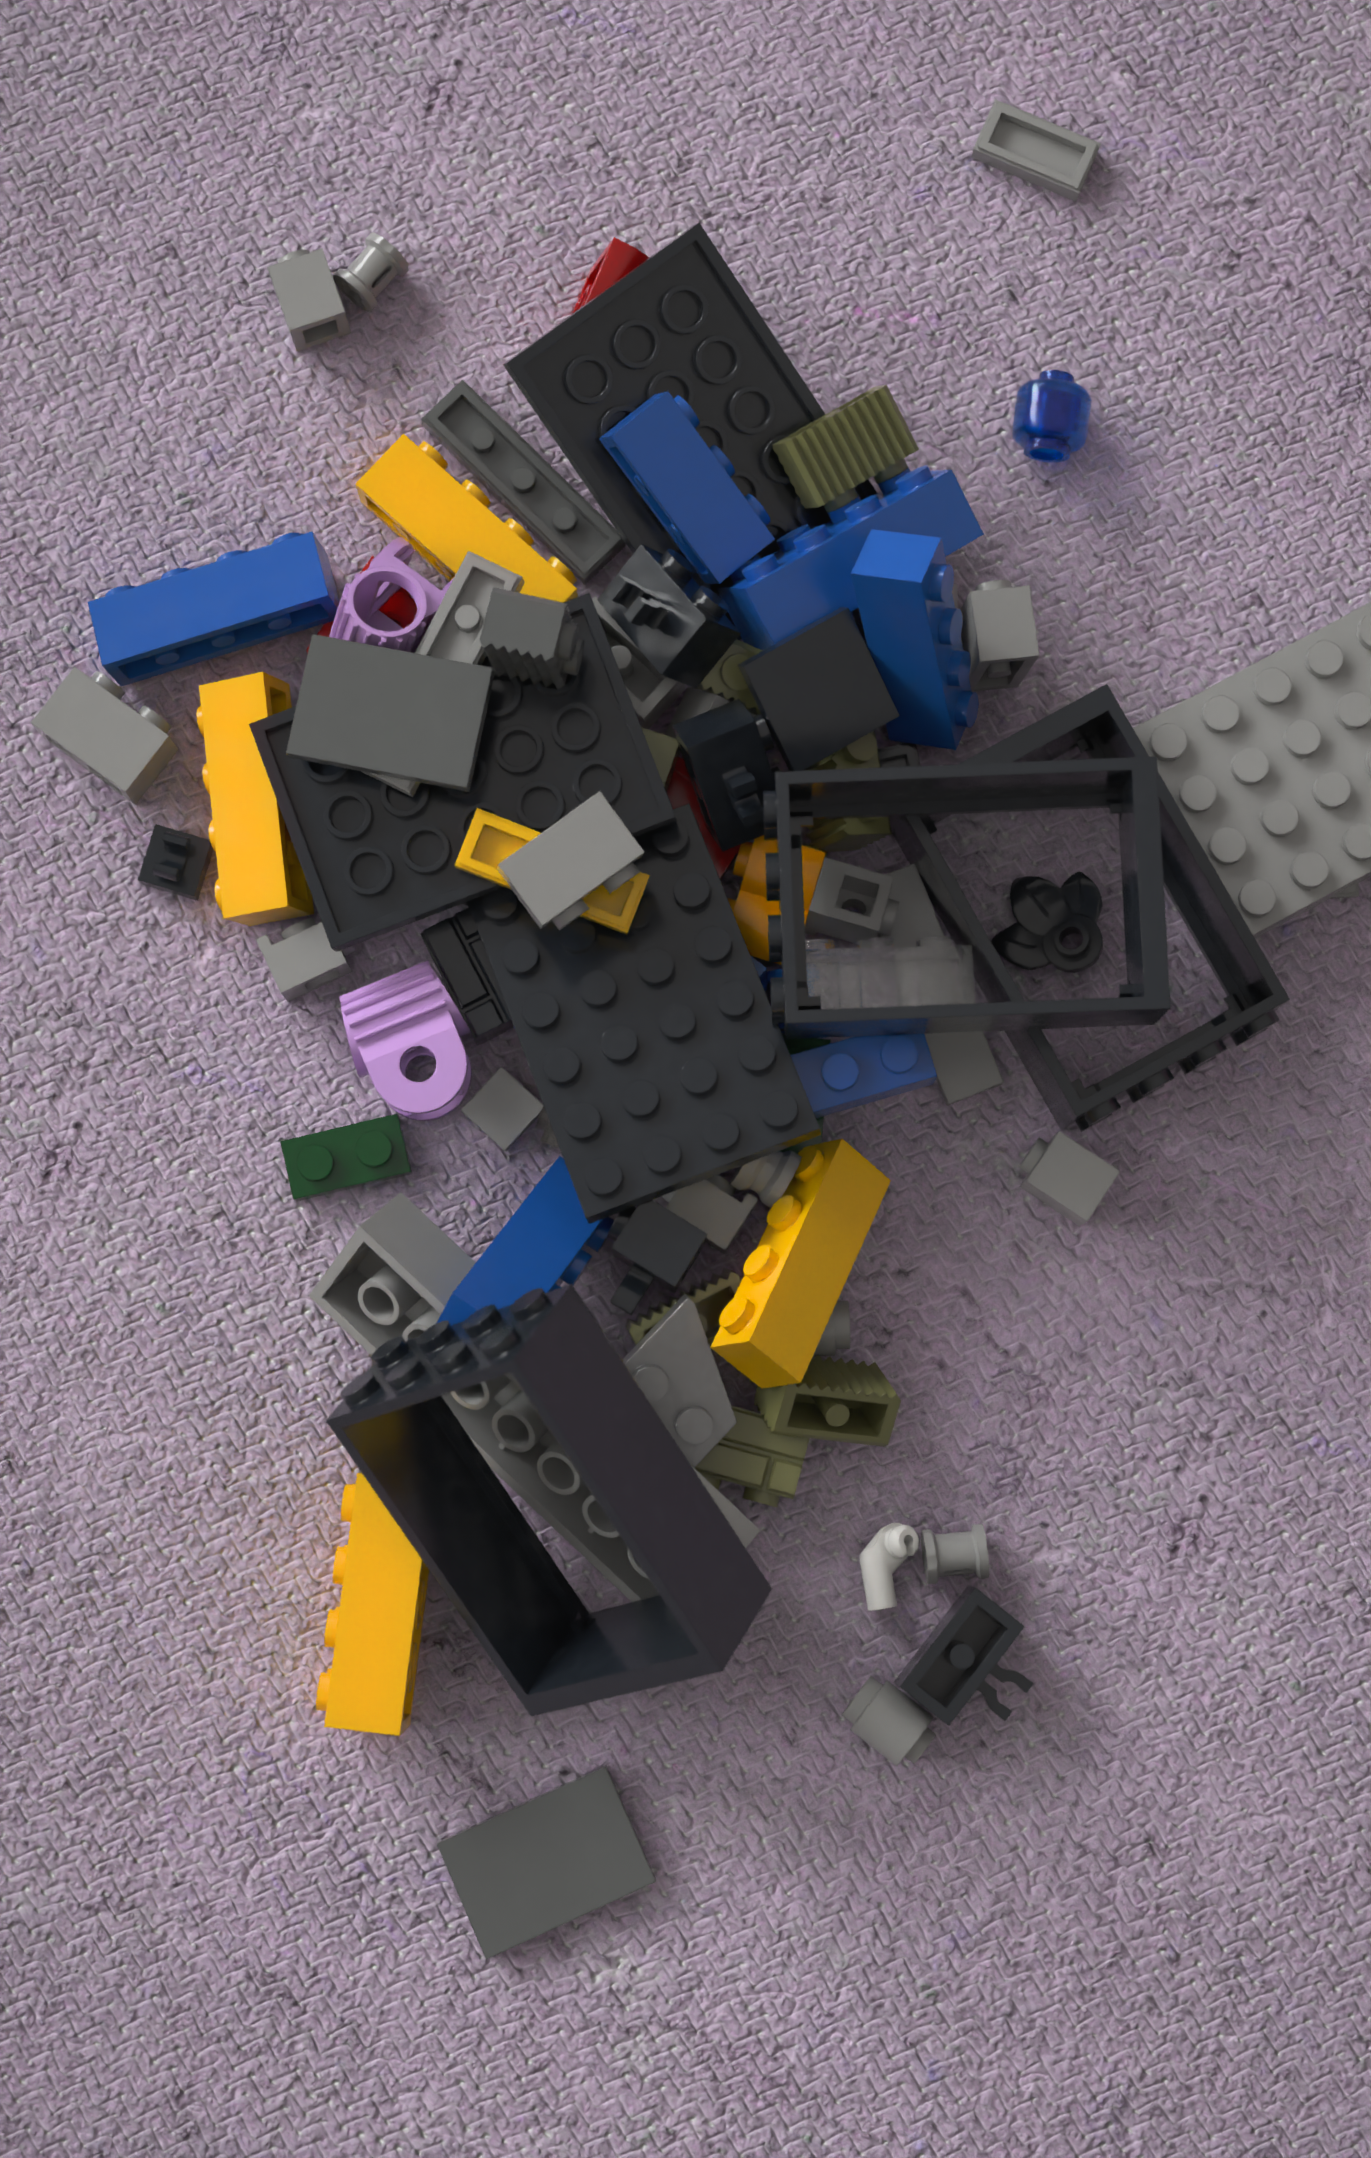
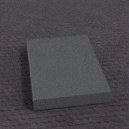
M312 634L286 754L290 758L470 792L495 672L491 667Z
M607 1765L437 1842L439 1851L486 1960L656 1882V1877Z

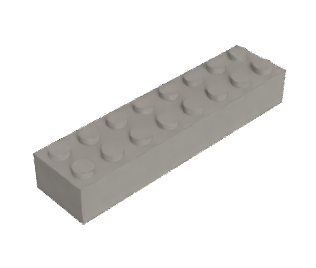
M400 1192L359 1226L311 1291L309 1297L372 1355L381 1345L395 1337L403 1336L407 1341L419 1337L424 1331L435 1325L451 1294L476 1262ZM511 1373L441 1395L490 1468L631 1602L660 1595ZM692 1466L746 1548L761 1530Z

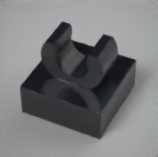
M155 824L138 881L141 885L198 901L214 851L210 840Z

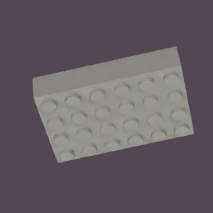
M1371 602L1133 728L1149 757L1157 756L1158 773L1255 939L1323 903L1352 885L1371 877Z

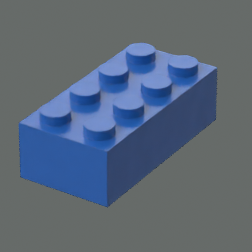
M925 465L911 471L908 466L907 469L898 475L878 483L881 491L863 500L858 495L857 498L848 504L829 512L828 515L831 520L813 529H810L807 524L782 536L777 540L780 550L761 559L756 554L729 576L730 579L716 586L715 588L720 598L729 607L728 613L736 628L740 631L743 641L763 651L840 607L849 608L850 612L859 608L851 572L871 529L942 538L945 557L984 535L952 469L930 471L928 466Z

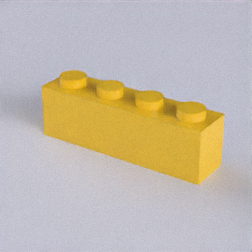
M403 433L355 483L361 503L399 537L412 544L414 550L449 582L455 577L467 552L470 551L522 576L525 582L520 591L522 594L563 603L578 597L577 588L574 586L577 578L571 570L553 556L548 561L531 548L534 540L529 533L515 520L508 518L503 523L488 509L491 505L488 497L471 481L466 479L460 484L445 471L448 467L446 460L427 442L422 441L417 446Z
M265 672L199 685L201 705L197 709V724L204 737L207 760L203 766L202 773L205 788L211 799L213 820L209 824V839L217 856L219 878L215 882V898L222 911L223 919L247 926H254L313 915L314 908L311 891L249 726L250 723L292 708L290 685Z
M842 1138L803 1147L798 1155L802 1156L801 1162L782 1197L770 1208L767 1215V1227L757 1248L749 1255L744 1264V1276L733 1300L726 1305L720 1315V1328L710 1348L761 1389L801 1383L891 1182L888 1177Z

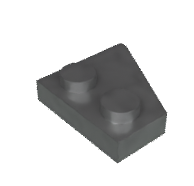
M684 1294L622 1361L688 1462L695 1468L731 1430L737 1421L695 1303Z

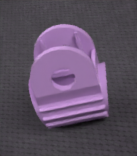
M402 537L396 538L372 559L367 570L360 574L356 573L352 583L345 584L329 637L415 653L453 579L442 590L434 586L408 566L415 552L413 545ZM401 587L413 597L417 605L414 621L405 628H402L378 610Z
M428 960L339 996L346 1035L359 1078L370 1075L377 1092L395 1112L412 1120L431 1121L450 1114L462 1103L470 1088L472 1069L461 1037L471 1033ZM428 1056L436 1060L435 1072L429 1079L423 1082H413L407 1079V1068L415 1058Z

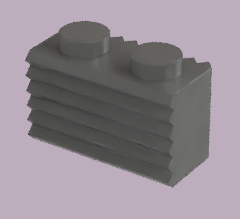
M493 588L480 642L498 677L507 673L511 680L518 675L522 682L530 678L534 685L542 681L544 686L548 687L553 683L557 690L565 686L568 674L577 676L583 658L585 642L584 639L578 638L579 624L573 622L567 603Z

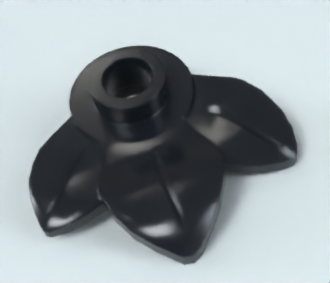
M1080 871L1071 875L1061 888L1051 881L1038 876H1026L1013 880L1010 889V903L1017 922L1000 931L992 938L991 942L997 953L1014 966L1025 970H1035L1052 964L1063 972L1076 973L1093 966L1103 950V937L1096 924L1101 914L1103 903L1100 891L1095 883ZM1075 933L1083 937L1081 945L1075 949H1067L1062 946L1063 939L1069 934Z

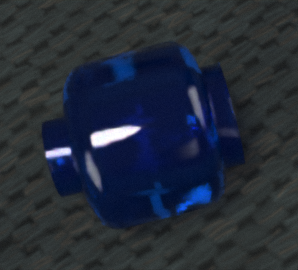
M1060 370L1042 371L1038 379L1029 380L1021 385L1016 396L1012 437L1019 446L1024 448V454L1033 460L1041 462H1063L1069 459L1070 453L1080 450L1087 439L1092 402L1090 394L1084 387L1074 382L1072 374Z

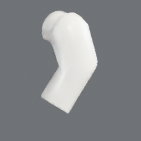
M891 1523L880 1528L860 1554V1567L868 1611L897 1606L892 1574L908 1556H913L919 1547L918 1534L909 1525Z

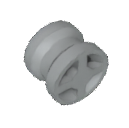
M791 1150L772 1153L737 1167L729 1184L739 1190L749 1188L759 1194L760 1201L771 1208L787 1189L801 1162L802 1156Z

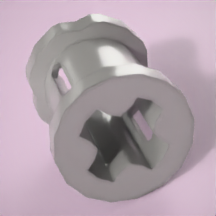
M372 232L365 239L367 247L346 270L339 268L333 275L334 282L345 296L358 307L370 313L378 305L376 301L377 296L396 275L403 277L409 270V264L403 255L385 238Z
M983 1524L972 1525L970 1531L936 1535L931 1529L921 1530L922 1558L927 1584H937L939 1577L974 1573L978 1579L989 1578V1556Z

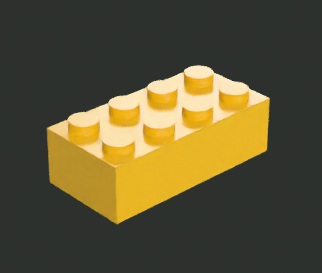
M357 1473L356 1484H346L343 1492L341 1521L351 1523L348 1545H344V1547L338 1546L334 1559L332 1582L333 1584L342 1585L340 1607L336 1606L335 1609H329L324 1646L334 1648L332 1668H328L327 1673L321 1672L319 1678L316 1710L326 1711L324 1727L400 1736L411 1723L430 1570L364 1475Z

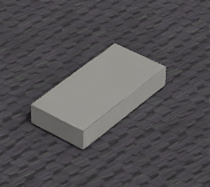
M995 99L973 148L971 158L1073 201H1077L1101 143Z

